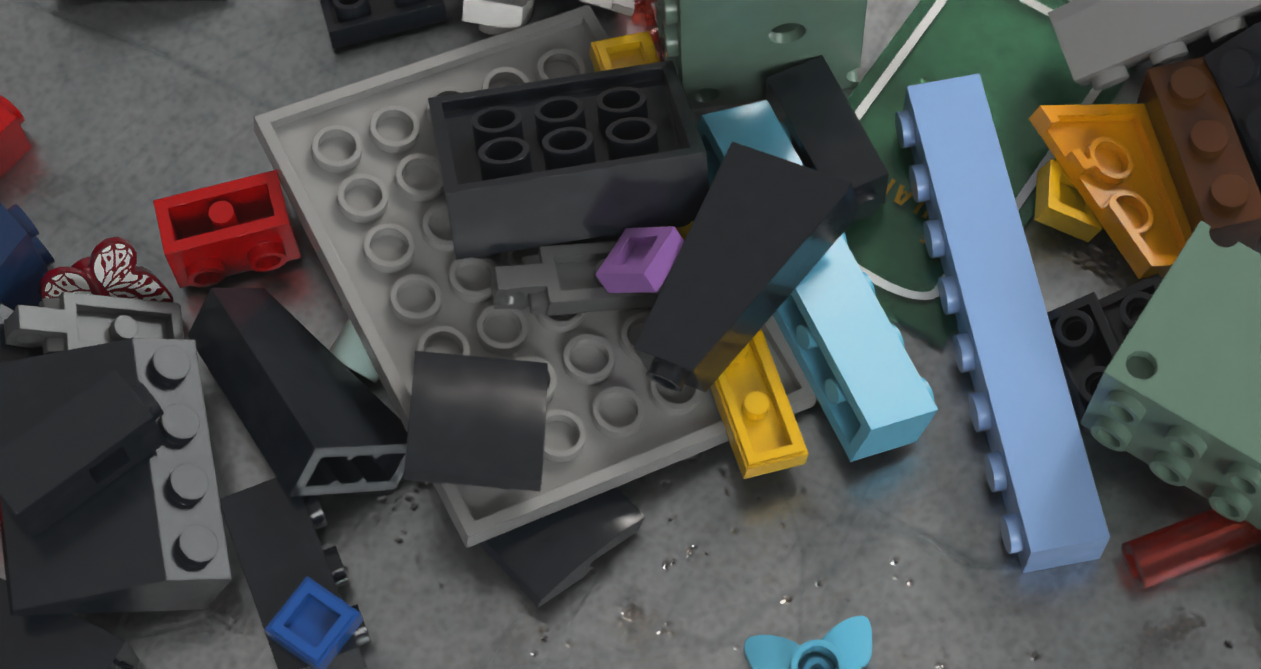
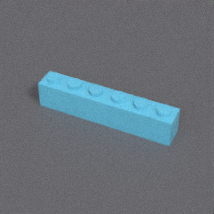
M768 100L704 114L697 125L707 153L709 189L732 141L803 166L792 146L788 128L777 119ZM843 232L774 312L773 316L850 462L917 442L938 411V408L934 403V395L929 383L918 374L905 350L904 340L899 329L894 324H891L876 298L871 278L868 274L861 271L847 245L846 235Z

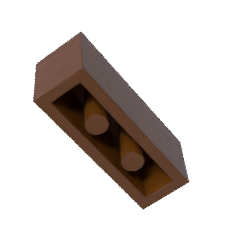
M1204 57L1147 69L1136 104H1145L1192 233L1199 222L1203 221L1211 226L1209 231L1210 238L1216 245L1231 247L1240 242L1254 250L1261 236V194L1221 91Z

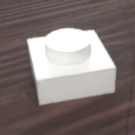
M464 0L462 21L478 23L481 32L498 35L525 26L533 17L534 0Z

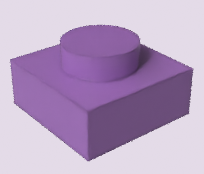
M675 227L626 228L595 275L608 293L657 292L660 286L665 283L684 240Z

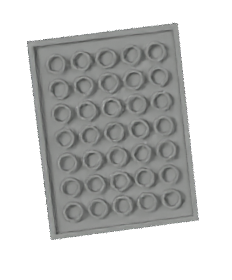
M589 4L254 116V132L273 169H277L280 183L407 433L415 351L548 363L545 442L540 492L433 483L466 548L729 441L710 388L703 392L685 385L682 391H674L657 384L647 377L646 373L648 370L635 352L634 345L653 307L548 316L546 313L543 315L531 314L529 307L525 309H494L490 287L494 267L522 265V258L538 254L539 247L502 252L500 255L488 259L471 257L456 260L428 98L595 72L589 56L590 43L609 38ZM594 237L565 242L563 245L618 241L620 237ZM772 315L761 329L792 411L796 414L815 406L817 398Z

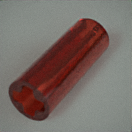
M1212 508L1122 543L1121 550L1125 566L1133 582L1139 589L1143 590L1261 544V530L1257 529L1246 519L1244 521H1233L1220 515Z

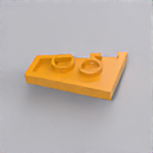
M1145 104L1040 105L1029 117V121L1138 279H1146L1157 273L1161 278H1164L1192 235V230Z

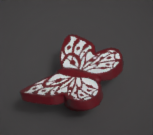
M120 237L104 239L95 246L90 257L78 260L71 267H57L48 271L40 280L38 290L42 299L57 298L62 292H73L173 303V297L169 290L149 269L142 266L135 267L137 252L128 240Z

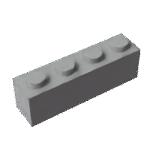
M1073 0L1048 12L1073 80L1082 87L1092 84L1094 91H1099L1127 80L1130 77L1127 69L1151 60L1152 66L1158 67L1184 57L1189 53L1186 45L1210 35L1212 43H1216L1238 35L1248 29L1245 20L1261 14V0Z

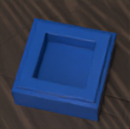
M306 576L264 630L269 638L313 669H326L364 620L360 612Z

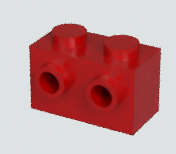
M277 169L153 200L164 255L179 288L191 285L194 287H208L221 282L226 276L250 270L259 272L271 271L283 266L286 261L301 258L289 204L280 183Z

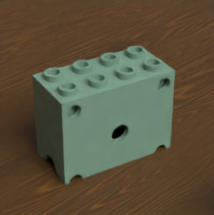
M657 0L655 2L659 37H664L666 53H663L664 61L673 60L690 109L765 100L767 77L823 55L841 89L858 87L859 81L856 68H860L867 0Z
M1200 221L1104 371L1080 424L1090 429L1093 437L1105 447L1115 451H1127L1149 464L1151 471L1161 480L1174 486L1185 485L1207 498L1210 506L1220 515L1233 521H1245L1261 530V254L1240 242L1231 247L1216 245L1210 238L1209 231L1211 226Z

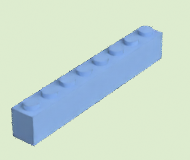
M980 73L907 86L903 111L895 112L896 133L901 148H911L915 164L909 167V179L913 198L916 203L925 201L930 220L924 221L923 225L928 254L930 258H940L942 270L945 274L944 277H939L938 279L940 301L945 315H955L959 334L953 337L957 366L961 373L970 372L975 393L969 394L971 420L976 432H986L991 453L984 455L987 481L992 492L1001 491L1007 514H1003L1000 517L1001 533L1005 548L1009 554H1018L1022 573L1100 559L1110 539V535Z

